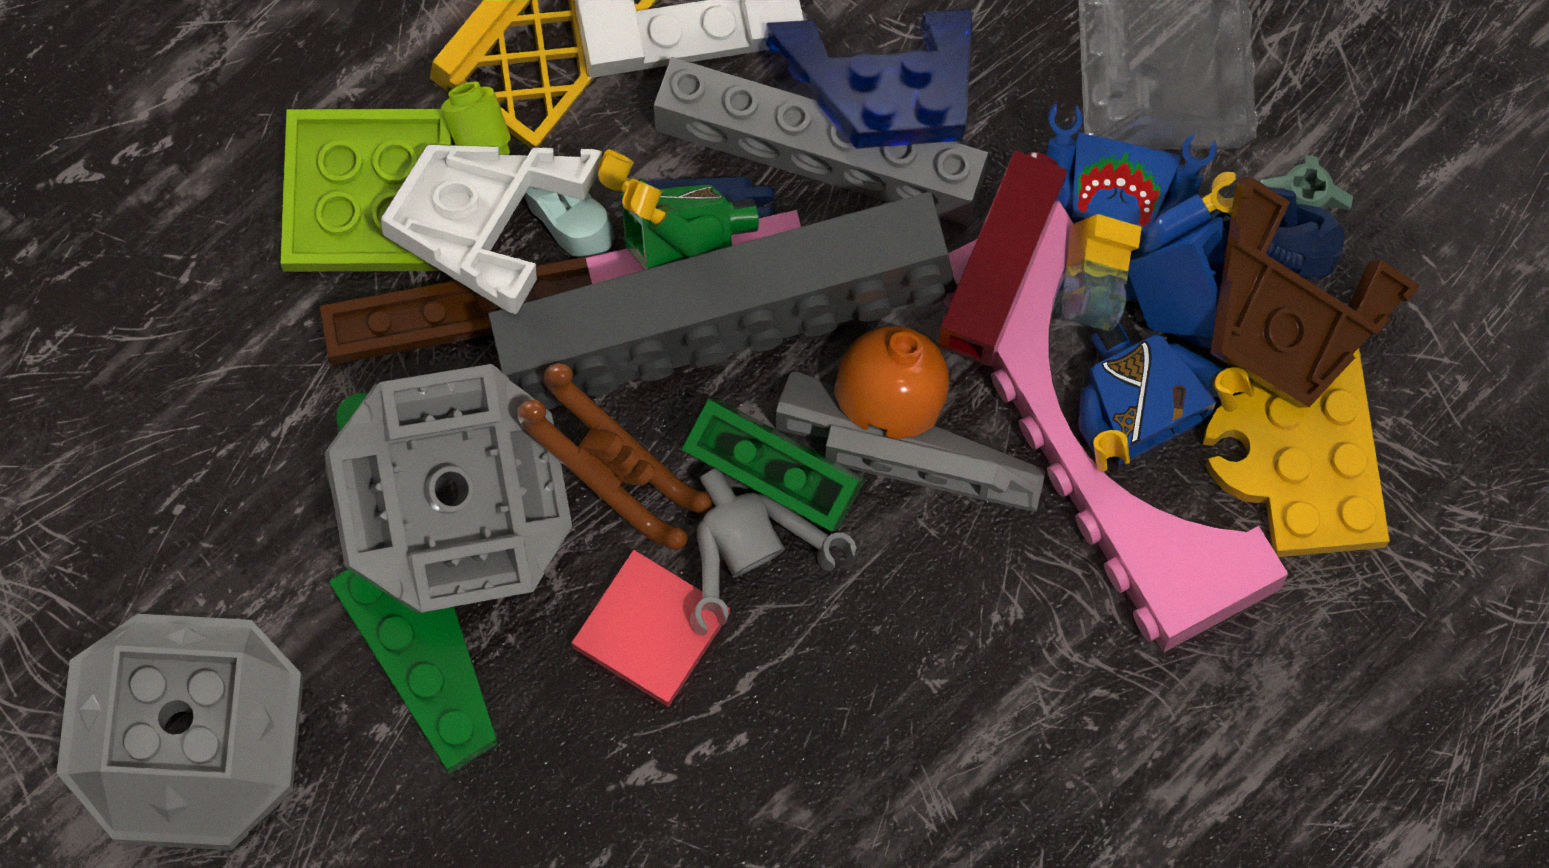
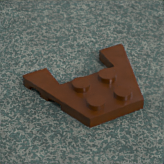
M1251 176L1239 178L1235 187L1210 354L1231 367L1244 369L1249 378L1296 407H1310L1355 359L1353 355L1355 351L1371 334H1378L1390 321L1388 316L1402 301H1408L1416 293L1420 284L1382 260L1369 261L1349 306L1345 305L1266 254L1290 201Z

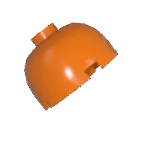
M897 325L880 326L855 339L847 350L838 367L834 395L841 411L860 428L867 431L869 424L877 428L886 429L885 437L888 438L915 437L931 429L938 420L947 400L949 370L940 348L928 336L908 327Z

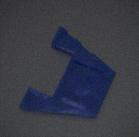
M970 9L923 12L920 30L928 47V52L912 50L900 54H858L853 57L829 58L814 20L766 24L764 36L766 46L772 53L780 51L789 61L788 71L798 83L807 82L818 94V106L856 149L963 140L967 119L972 26V13Z

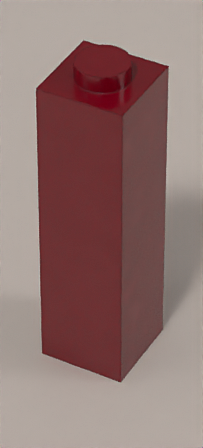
M1014 150L941 325L939 347L991 366L1064 189L1067 170L1059 167L1058 163L1052 158L1041 153L1031 152L1026 155Z

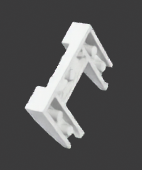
M574 0L589 78L668 66L671 57L687 62H695L801 45L806 33L799 0H705L636 11L634 0Z

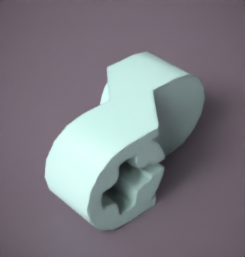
M532 186L528 187L524 194L528 208L543 221L559 246L570 255L581 258L603 254L612 246L614 232L607 211L599 202L591 197L589 192L584 200Z

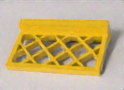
M483 0L433 60L430 79L448 91L449 88L453 89L461 84L468 83L466 80L477 67L500 65L504 91L495 92L498 102H506L507 111L501 108L509 133L530 149L538 148L594 79L588 77L574 0H568L570 11L549 13L539 12L538 0ZM641 0L639 4H634L636 11L651 9L657 0ZM530 4L532 14L521 15ZM571 21L575 47L545 50L541 24ZM533 25L537 51L507 54L504 34L508 29L514 26ZM498 44L499 54L488 55L494 46ZM577 58L579 78L574 84L550 87L546 60ZM538 61L542 88L512 90L508 64ZM563 96L553 108L551 97ZM544 98L546 118L535 132L515 118L513 101Z

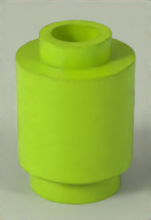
M468 82L453 88L448 93L449 99L443 103L441 108L455 146L499 147V155H509L508 142L511 136L494 89L491 87H481L479 82Z

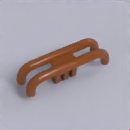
M560 363L549 366L544 372V382L548 390L590 430L577 447L545 418L546 407L538 400H528L519 405L517 415L522 427L641 534L663 547L672 550L682 549L688 541L686 532L681 528L667 524L652 514L621 486V483L642 486L649 482L677 505L699 514H704L711 510L713 502L709 494L687 485L676 477L572 382L573 371L569 366Z

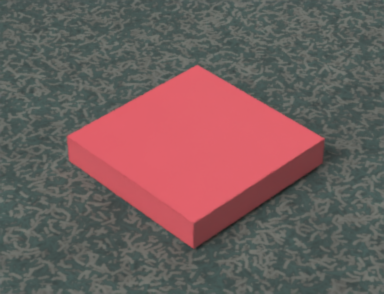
M633 550L571 644L572 648L669 707L722 625L718 622L714 612L703 610L701 611V616L707 625V633L703 636L696 634L690 625V615L696 605L702 600V591Z

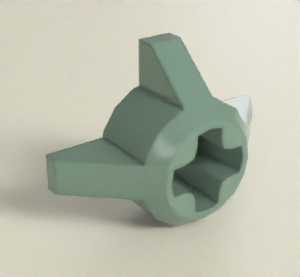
M1305 155L1303 164L1293 167L1287 176L1260 180V183L1266 187L1294 191L1297 204L1324 209L1328 206L1351 210L1353 196L1333 184L1330 174L1319 166V157Z

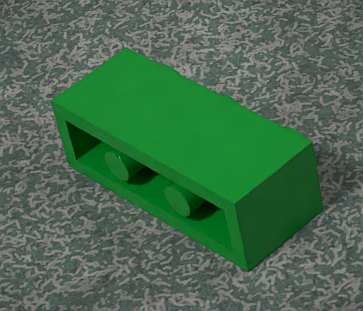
M719 398L707 400L681 449L831 532L841 527L866 478Z

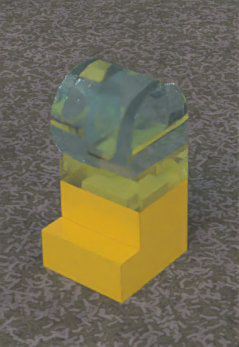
M1100 214L1093 215L1071 225L1062 296V312L1066 320L1105 331H1111L1116 327L1124 312L1126 303L1124 284L1127 283L1131 251L1139 248L1141 226Z

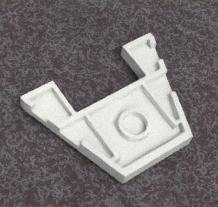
M427 145L381 218L383 235L507 312L517 314L537 280L536 264L492 252V247L528 187L532 186L584 200L598 176V166L602 159V151L581 149V157L554 156L553 148H532L529 155L526 156L499 155V147Z

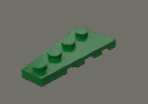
M346 570L328 581L331 589L448 774H451L498 744L454 607L415 613L350 570Z

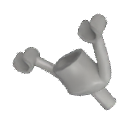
M716 468L702 475L700 480L715 507L704 515L703 521L696 529L702 565V600L696 605L690 615L691 628L698 635L703 636L707 633V625L701 616V611L703 610L714 612L722 626L727 622L728 607L723 600L719 599V553L722 555L733 578L767 563L785 550L772 527L769 517L818 549V563L826 571H832L835 568V561L830 554L829 547L836 546L840 548L845 559L851 561L856 552L855 541L845 533L837 532L831 535L824 533L791 509L764 494L752 492L735 496L722 471Z

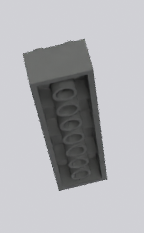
M927 192L523 303L517 314L507 312L504 309L490 312L489 318L502 372L509 377L511 382L535 400L542 402L546 409L550 410L561 406L562 403L545 385L544 372L549 366L557 363L566 364L573 371L572 382L580 390L590 396H600L617 390L620 386L619 383L641 378L643 381L660 380L670 376L674 372V368L695 363L697 366L715 365L726 360L728 353L747 348H750L751 351L769 350L779 346L783 342V338L804 333L809 337L821 336L835 330L838 323L856 318L863 322L879 320L888 316L893 308L914 303L917 307L934 305L943 301L947 296L946 294L955 292L956 286L932 193Z

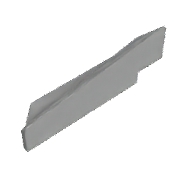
M798 371L789 374L776 410V430L826 441L825 457L848 469L1027 511H1037L1045 477V471L1042 468L937 426H933L918 436L901 439L885 437L886 429L877 428L869 424L866 431L855 425L841 411L834 395L833 385Z

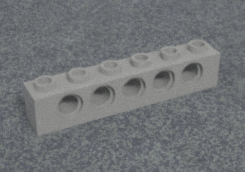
M674 57L670 59L654 103L655 131L890 203L931 192L938 217L966 226L969 225L985 176L988 156L986 151Z

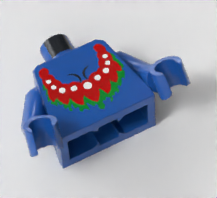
M1056 103L1051 106L1048 112L1049 124L1055 132V137L1049 140L1047 156L1055 160L1059 167L1067 170L1064 189L1059 201L1073 224L1100 214L1141 226L1142 235L1162 213L1198 194L1204 178L1201 168L1214 159L1218 150L1217 142L1214 140L1207 157L1198 158L1194 156L1190 148L1191 142L1196 135V132H1194L1183 143L1182 153L1186 163L1179 166L1181 156L1081 132H1078L1075 142L1071 139V136L1079 130L1082 124V113L1077 105H1075V120L1069 126H1059L1055 122L1057 113Z

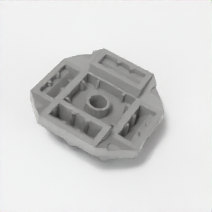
M493 364L375 384L324 453L345 568L415 613L534 592L545 573L544 570L572 527L561 462L536 441L522 427L518 420L517 410L522 402L535 399L511 382L509 377ZM546 409L545 418L554 425L552 413ZM441 475L452 478L457 485L458 496L452 506L441 503L435 494V484Z
M136 614L70 660L56 774L116 844L233 850L249 834L253 827L268 816L293 792L304 678L301 672L253 620ZM189 712L193 714V722L185 732L181 734L165 732L168 719L175 713Z

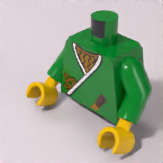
M611 149L605 151L599 163L598 176L600 182L609 189L624 192L620 194L625 245L646 270L732 246L731 235L758 231L759 220L754 199L727 202V199L712 185L657 189L650 186L642 178L637 180L627 178L634 162Z

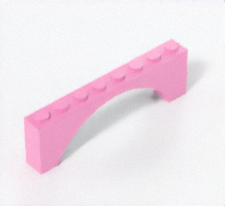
M1059 201L991 364L994 372L991 373V379L1001 399L1005 403L1013 401L1021 414L1022 419L1019 420V426L1027 443L1034 450L1041 448L1051 465L1047 467V473L1054 488L1061 497L1069 495L1079 511L1075 518L1082 535L1090 545L1098 543L1108 561L1104 563V568L1112 585L1119 593L1127 591L1137 610L1133 611V617L1140 632L1149 642L1155 639L1164 653L1281 590L1288 572L1259 526L1247 532L1219 529L1186 521L1156 509L1130 494L1104 472L1098 471L1096 463L1087 455L1073 435L1060 409L1052 384L1049 364V324L1051 312L1059 289L1068 270L1071 269L1066 267L1070 229L1073 222ZM977 239L949 253L956 289ZM955 292L946 294L947 296L943 302L947 308H949Z

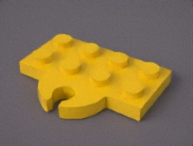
M1359 348L1353 354L1355 359L1310 407L1298 408L1249 378L1254 395L1249 397L1246 393L1233 396L1237 406L1233 411H1225L1222 405L1218 407L1204 433L1202 445L1214 446L1221 439L1232 437L1242 442L1245 446L1247 456L1243 460L1233 462L1221 456L1208 458L1205 466L1209 475L1224 492L1244 502L1266 504L1272 548L1278 557L1386 548L1390 542Z

